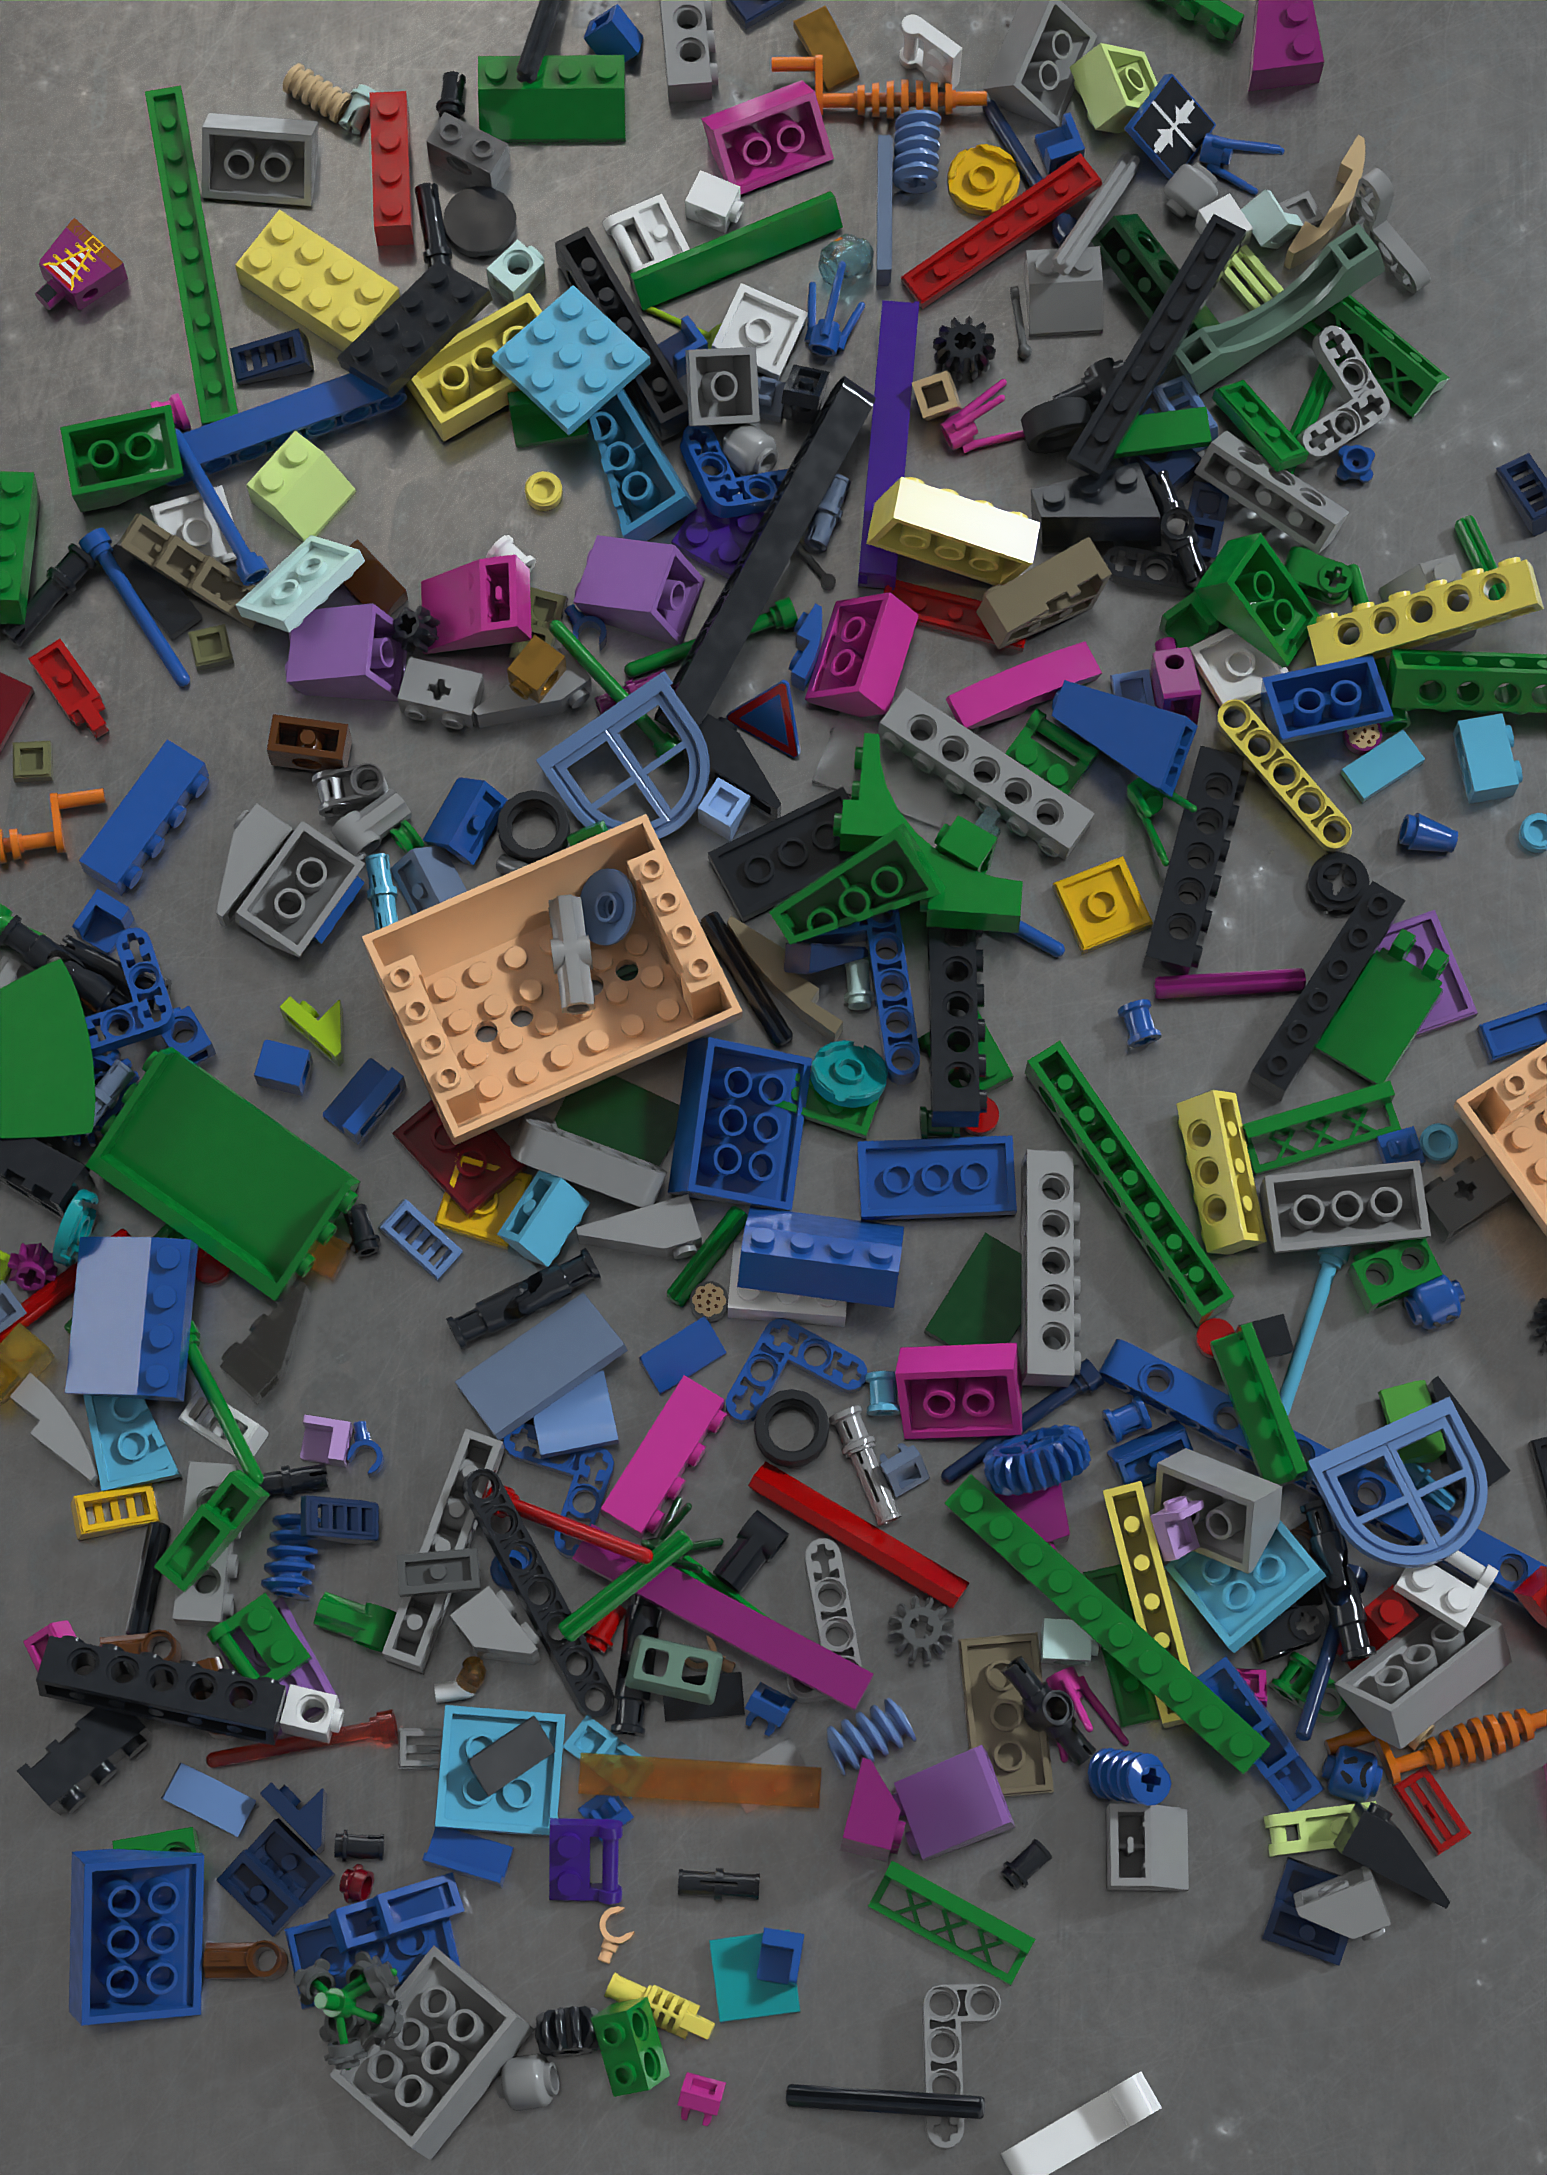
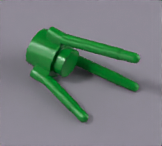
M1137 778L1128 785L1127 797L1137 809L1136 813L1142 820L1162 865L1166 867L1170 862L1150 819L1151 815L1161 810L1163 798L1165 797L1193 813L1197 811V807L1175 792L1172 797L1166 796L1141 778Z

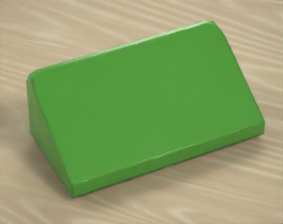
M1425 1380L1409 1382L1378 1392L1387 1425L1432 1405ZM1438 1431L1397 1450L1403 1464L1434 1462L1446 1450L1441 1431Z

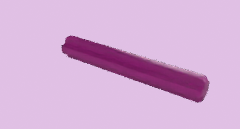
M1292 968L1158 976L1154 980V994L1158 999L1301 991L1306 986V975L1304 969Z

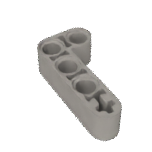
M534 1111L522 1115L510 1144L511 1156L523 1164L641 1208L655 1204L667 1174L664 1169L650 1162L557 1128L554 1120Z
M827 1538L816 1539L806 1549L805 1569L819 1645L862 1667L841 1552L834 1541ZM818 1551H824L827 1557L833 1556L828 1561L829 1577L823 1579L820 1562L812 1561L817 1558ZM825 1589H834L840 1594L841 1601L834 1607H826L820 1602L819 1594ZM832 1628H841L847 1633L848 1641L842 1646H833L827 1641L826 1633ZM787 1676V1691L789 1696L796 1700V1702L809 1704L831 1700V1698L814 1689L808 1693L798 1691L793 1684L794 1679Z
M942 1984L928 1990L922 2003L925 2093H933V2081L943 2076L948 2077L954 2083V2094L963 2095L961 2024H983L990 2022L996 2017L1001 2007V1998L997 1990L987 1984ZM985 1993L990 1996L993 2002L992 2011L986 2015L975 2013L971 2008V1998L973 1995ZM935 1994L947 1995L952 2001V2011L945 2016L936 2015L930 2008L931 1997ZM938 2035L949 2037L953 2042V2053L945 2058L936 2056L931 2049V2041L934 2037ZM925 2116L926 2136L931 2145L937 2149L946 2150L960 2142L964 2133V2118L948 2117V2125L955 2126L956 2133L951 2134L948 2141L945 2142L942 2141L941 2134H934L933 2130L934 2127L940 2125L941 2117Z

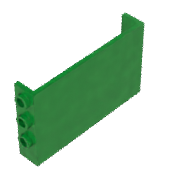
M173 1047L160 1050L159 1052L154 1051L142 1067V1070L146 1073L138 1084L133 1083L123 1095L121 1102L125 1105L118 1116L113 1114L104 1124L100 1132L104 1137L85 1166L184 1237L192 1240L198 1247L272 1300L276 1301L284 1297L299 1275L302 1278L305 1277L315 1264L316 1258L312 1255L319 1244L325 1246L335 1234L338 1227L333 1223L341 1212L346 1214L355 1204L359 1197L355 1190L361 1181Z

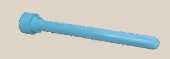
M1351 1246L1318 1249L1317 1254L1320 1256L1319 1263L1321 1268L1279 1393L1287 1416L1290 1414L1336 1270H1340L1342 1264H1347L1352 1249Z

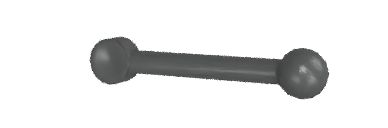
M1015 286L1010 287V295L1013 302L1020 343L1017 353L1021 358L1026 359L1031 355L1032 349L1026 341L1019 288Z
M799 541L796 549L821 578L822 588L825 590L833 589L836 583L835 577L832 574H826Z

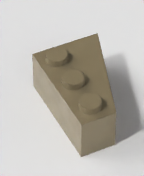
M1087 537L1004 585L998 584L988 589L983 594V600L976 613L997 648L1001 649L1092 609L1112 573L1090 537Z

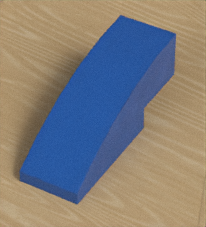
M453 1872L378 1894L371 1899L337 1908L328 1914L339 1953L342 1954L463 1913L465 1910Z

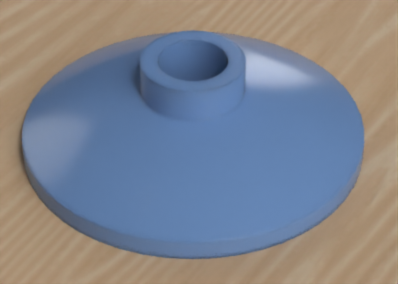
M601 869L590 876L582 889L580 897L586 935H589V939L598 945L609 946L621 941L629 932L635 918L636 897L633 886L624 873L616 869Z

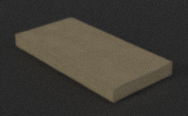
M1038 1632L958 1639L968 1750L980 1745L985 1748L1004 1798L1053 1794L1054 1788L1048 1735L1045 1731L1038 1732L1027 1725L1023 1713L1024 1705L1021 1702L1023 1698L1006 1676L1001 1673L1012 1660L1022 1656L1030 1669L1043 1683Z

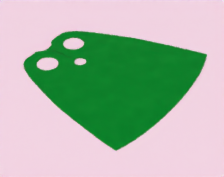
M61 958L0 988V1138L70 1136L92 1133L95 1076L91 1043L80 998L72 977Z

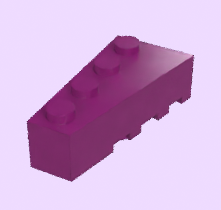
M1256 0L1248 92L1319 83L1324 66V57L1313 0Z

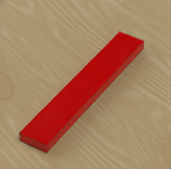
M1078 154L901 276L902 284L912 297L919 301V306L924 309L1097 190L1102 185V179L1082 154Z
M767 1461L753 1475L748 1485L752 1490L950 1608L955 1607L969 1585L968 1581Z

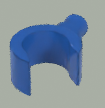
M574 604L568 606L565 609V614L569 616L570 622L574 626L573 635L579 640V635L584 629L594 628L600 632L599 650L601 651L607 642V630L604 622L595 616H584L582 612L577 610Z
M358 1421L353 1424L355 1428V1443L348 1450L347 1461L351 1463L360 1450H373L377 1458L368 1471L370 1478L381 1471L384 1464V1456L379 1445L370 1440L366 1421Z

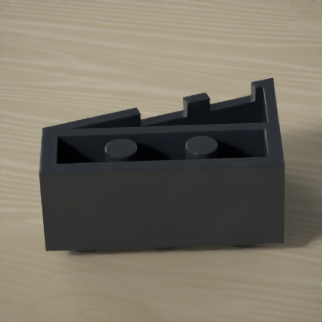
M1139 462L1105 470L1100 480L1089 474L1030 489L1032 520L1040 522L1038 536L1042 546H1073L1087 537H1090L1092 541H1113V546H1125V541H1149V546H1161V516Z
M0 1138V1182L63 1219L69 1204L79 1190L85 1189L91 1192L94 1188L95 1183L89 1174L90 1169L77 1159L69 1158L58 1152V1149L41 1138L37 1140L34 1138Z
M94 1708L75 1723L74 1726L76 1728L62 1741L58 1742L55 1739L46 1746L45 1749L48 1753L32 1768L25 1763L17 1772L52 1810L59 1815L65 1811L70 1814L85 1802L87 1796L84 1793L95 1783L101 1786L117 1772L118 1769L115 1765L126 1755L132 1758L146 1746L148 1741L145 1737L151 1732L136 1716Z

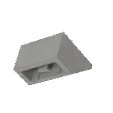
M488 1585L450 1615L455 1628L478 1658L536 1665L541 1661L538 1649L542 1646L539 1643V1638L526 1621L521 1625L514 1619L517 1616L515 1607L502 1590L495 1594Z
M1109 1804L1106 1808L1107 1890L1188 1891L1187 1808L1163 1805Z

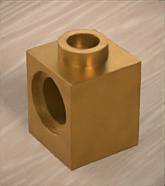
M534 635L507 669L509 687L522 699L527 700L530 697L539 704L567 670L565 656Z

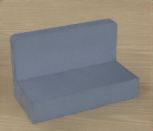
M431 846L411 849L390 868L412 914H416L467 891L444 847Z

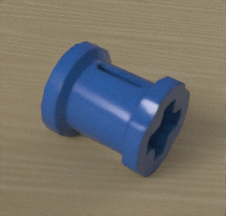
M1149 999L1130 1002L1117 1010L1118 1016L1124 1018L1130 1037L1127 1040L1129 1047L1145 1046L1159 1040L1162 1036L1160 1030L1155 1029L1149 1011L1152 1006Z
M1140 1396L1132 1398L1131 1403L1113 1411L1109 1409L1102 1411L1107 1430L1115 1443L1122 1441V1436L1140 1428L1146 1430L1152 1428L1151 1418Z

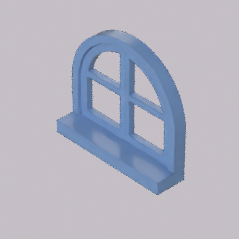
M665 671L536 759L571 812L584 826L587 827L604 820L608 830L626 823L606 816L598 808L634 783L637 784L659 816V818L650 821L658 839L673 833L685 824L702 802L707 790L710 773L707 745L698 725L670 686L673 682ZM659 705L680 735L682 742L643 768L619 732ZM607 741L631 777L591 803L567 768ZM686 748L689 758L688 783L681 799L671 809L647 774Z
M1450 1396L1315 1457L1306 1463L1308 1472L1305 1477L1308 1483L1315 1482L1336 1526L1345 1539L1362 1554L1389 1566L1418 1568L1445 1560L1468 1542L1477 1530L1485 1512L1488 1495L1485 1468ZM1442 1430L1461 1470L1416 1490L1397 1450ZM1383 1457L1402 1497L1357 1517L1337 1478ZM1464 1478L1466 1495L1461 1515L1453 1528L1440 1537L1421 1498ZM1407 1505L1426 1544L1403 1546L1390 1543L1374 1535L1363 1524Z

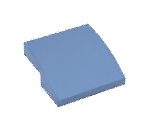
M604 1370L598 1371L533 1417L541 1459L619 1443Z

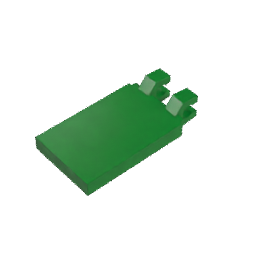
M1403 928L1392 943L1390 950L1384 947L1380 952L1376 950L1315 1047L1317 1051L1374 1085L1386 1082L1442 995L1443 989L1440 986L1443 982L1438 979L1450 961L1448 959L1449 955L1438 948L1434 949L1422 970L1406 961L1405 959L1416 943V936Z

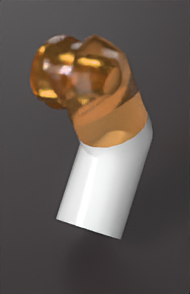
M477 1656L467 1657L463 1661V1668L455 1681L435 1683L436 1703L465 1700L473 1697L486 1677V1668L483 1660Z

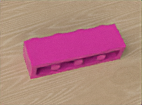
M684 1375L600 1508L601 1515L641 1540L647 1531L653 1534L665 1516V1513L660 1510L666 1500L670 1498L674 1501L686 1482L685 1479L681 1478L689 1464L695 1467L703 1456L706 1446L702 1443L709 1431L716 1434L727 1416V1413L722 1411L725 1407L724 1399Z

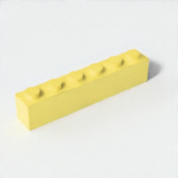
M1138 1481L1102 1490L1136 1623L1191 1672L1142 1482ZM1156 1697L1164 1729L1185 1723Z

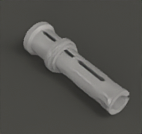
M857 1405L832 1415L828 1420L831 1425L836 1426L844 1445L841 1451L843 1455H846V1458L852 1459L877 1519V1524L882 1526L901 1518L902 1515L898 1511L873 1451V1448L876 1446V1440L874 1436H869L860 1415L863 1409L861 1405Z

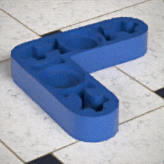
M688 425L684 429L679 445L680 451L708 510L720 518H732L765 512L788 469L735 477L712 429L706 425ZM713 466L719 470L720 474L716 476L708 475L702 470V467ZM753 488L762 489L768 497L757 498L749 490Z
M134 927L122 931L116 941L117 952L133 1002L85 1017L92 1056L161 1035L169 1031L174 1024V1010L153 944L147 932L140 928ZM137 940L140 945L139 950L144 961L137 964L130 950V942ZM148 972L156 976L155 984L149 989L143 990L135 986L136 978L142 973ZM155 998L158 1009L162 1013L159 1022H154L152 1019V1012L147 1000ZM122 1018L129 1022L130 1026L125 1034L115 1036L109 1033V1026L112 1021ZM96 1026L101 1027L106 1040L100 1041Z
M784 1318L775 1319L765 1327L726 1398V1412L730 1419L739 1424H748L754 1421L757 1411L763 1402L769 1398L788 1363L847 1394L856 1393L865 1386L866 1374L868 1373L867 1367L859 1357L798 1324ZM784 1328L788 1330V1339L798 1344L800 1336L806 1340L800 1345L798 1356L794 1357L791 1355L794 1351V1346L786 1342H782L780 1346L774 1345V1336L771 1333L773 1331L780 1333ZM819 1346L825 1350L827 1358L822 1365L812 1366L806 1362L804 1353L809 1347ZM833 1355L840 1357L837 1361V1366L848 1370L851 1365L857 1368L856 1375L860 1379L858 1381L852 1379L849 1384L844 1383L842 1372L834 1368L831 1376L826 1374L825 1372L831 1367ZM758 1361H766L773 1367V1376L766 1381H758L751 1374L752 1366ZM743 1381H746L754 1389L764 1391L762 1395H759L756 1391L752 1394L750 1398V1406L754 1408L752 1411L744 1410L742 1414L736 1412L737 1407L733 1400L735 1398L742 1400L748 1391V1386L741 1385Z
M524 1423L504 1437V1446L511 1458L573 1478L561 1516L567 1517L570 1515L578 1521L590 1522L589 1526L591 1524L597 1525L601 1513L600 1508L604 1504L615 1466L613 1457L607 1449L598 1447L570 1453V1457L565 1463L555 1464L549 1458H535L534 1456L537 1453L535 1448L524 1446L522 1451H516L515 1443L511 1439L512 1437L519 1438L522 1432L527 1433L528 1441L538 1444L534 1425ZM596 1456L603 1457V1464L608 1466L606 1471L599 1470L596 1475L595 1484H603L601 1490L590 1484H578L580 1478L588 1482L591 1469L590 1466L586 1465L587 1460L594 1461ZM582 1492L592 1494L596 1500L593 1510L588 1513L576 1511L573 1507V1500L577 1494ZM555 1530L554 1543L556 1550L561 1556L572 1559L579 1545L575 1544L572 1550L566 1549V1542L561 1539L562 1535L566 1534Z

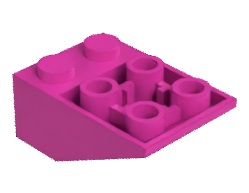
M516 554L478 559L421 581L422 606L430 611L432 617L440 621V624L436 626L439 639L428 647V652H423L424 654L523 642L532 639L530 569Z

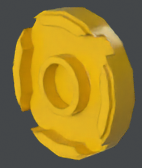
M980 144L976 145V148L968 150L966 148L960 151L950 163L947 174L949 195L955 204L967 213L979 216L991 215L1017 196L1020 174L1015 165L1016 162L1009 153L997 146Z

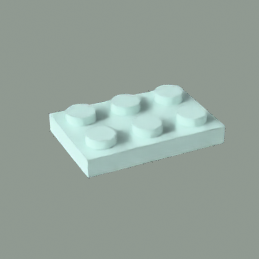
M310 535L236 604V607L241 617L290 632L303 622V619L318 605L324 603L337 587L351 578L365 560L358 549Z

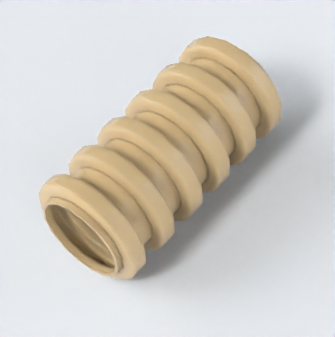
M301 63L291 67L284 78L283 91L287 94L292 93L293 98L296 100L302 98L301 101L304 105L311 104L312 110H320L321 115L324 117L330 116V120L333 123L340 121L351 102V94L348 92L342 94L340 87L336 86L333 88L332 82H323L322 76H314V72L311 69L305 70L304 65Z

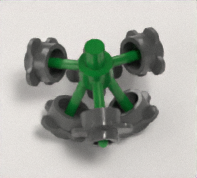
M365 1951L355 1955V1964L346 1972L348 1985L342 1989L335 1988V1979L329 1973L330 1963L323 1958L316 1960L313 1966L298 1969L293 1975V1982L298 1985L300 1990L299 2001L304 2005H310L314 2002L315 2006L318 2009H323L326 2014L324 2026L319 2029V2035L325 2042L333 2040V2042L327 2045L329 2054L324 2056V2060L328 2061L329 2065L335 2064L337 2070H350L360 2065L359 2059L368 2057V2051H364V2048L361 2047L360 2038L356 2037L360 2027L365 2025L366 2020H368V2033L376 2036L375 2044L379 2047H382L389 2038H396L403 2027L404 2018L403 2015L399 2014L402 2008L401 2001L394 2000L391 2006L379 2003L372 2012L357 2007L356 1998L358 1996L377 1997L380 1999L388 1994L392 2000L395 1999V1985L399 1984L397 1970L388 1961L382 1964L377 1955L371 1959L370 1955Z

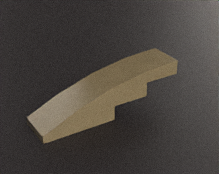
M136 513L117 546L245 626L253 628L256 621L241 617L236 604L255 585H243L237 573L213 557L203 554L178 536L170 534L142 514Z
M730 916L727 921V927L764 985L802 1022L830 1042H836L843 1032V1021L816 1004L819 1000V988L795 973L784 971V948L733 916Z

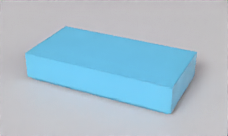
M1401 730L1344 767L1340 774L1363 803L1422 765L1425 758L1406 732Z

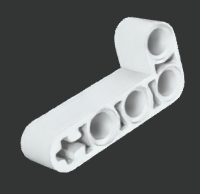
M1140 2071L1000 2155L1012 2175H1049L1158 2111L1162 2106Z

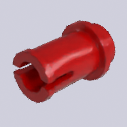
M619 1605L592 1626L590 1630L583 1633L590 1649L604 1654L607 1648H612L613 1643L611 1639L623 1616L626 1614V1610Z

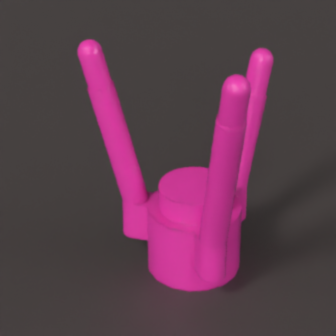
M1001 379L958 413L945 419L946 421L940 424L943 436L953 451L961 447L965 454L975 448L1025 437L1024 431L1020 430L973 440V436L978 434L974 420L1005 400V396L999 395L984 405L982 404L1006 386V379Z
M1074 1667L1065 1668L1046 1679L1052 1690L1064 1691L1071 1697L1074 1709L1087 1732H1092L1093 1726L1081 1703L1084 1696L1123 1746H1128L1129 1740L1089 1688L1085 1677H1079ZM1057 1742L1061 1761L1066 1763L1069 1760L1068 1753Z

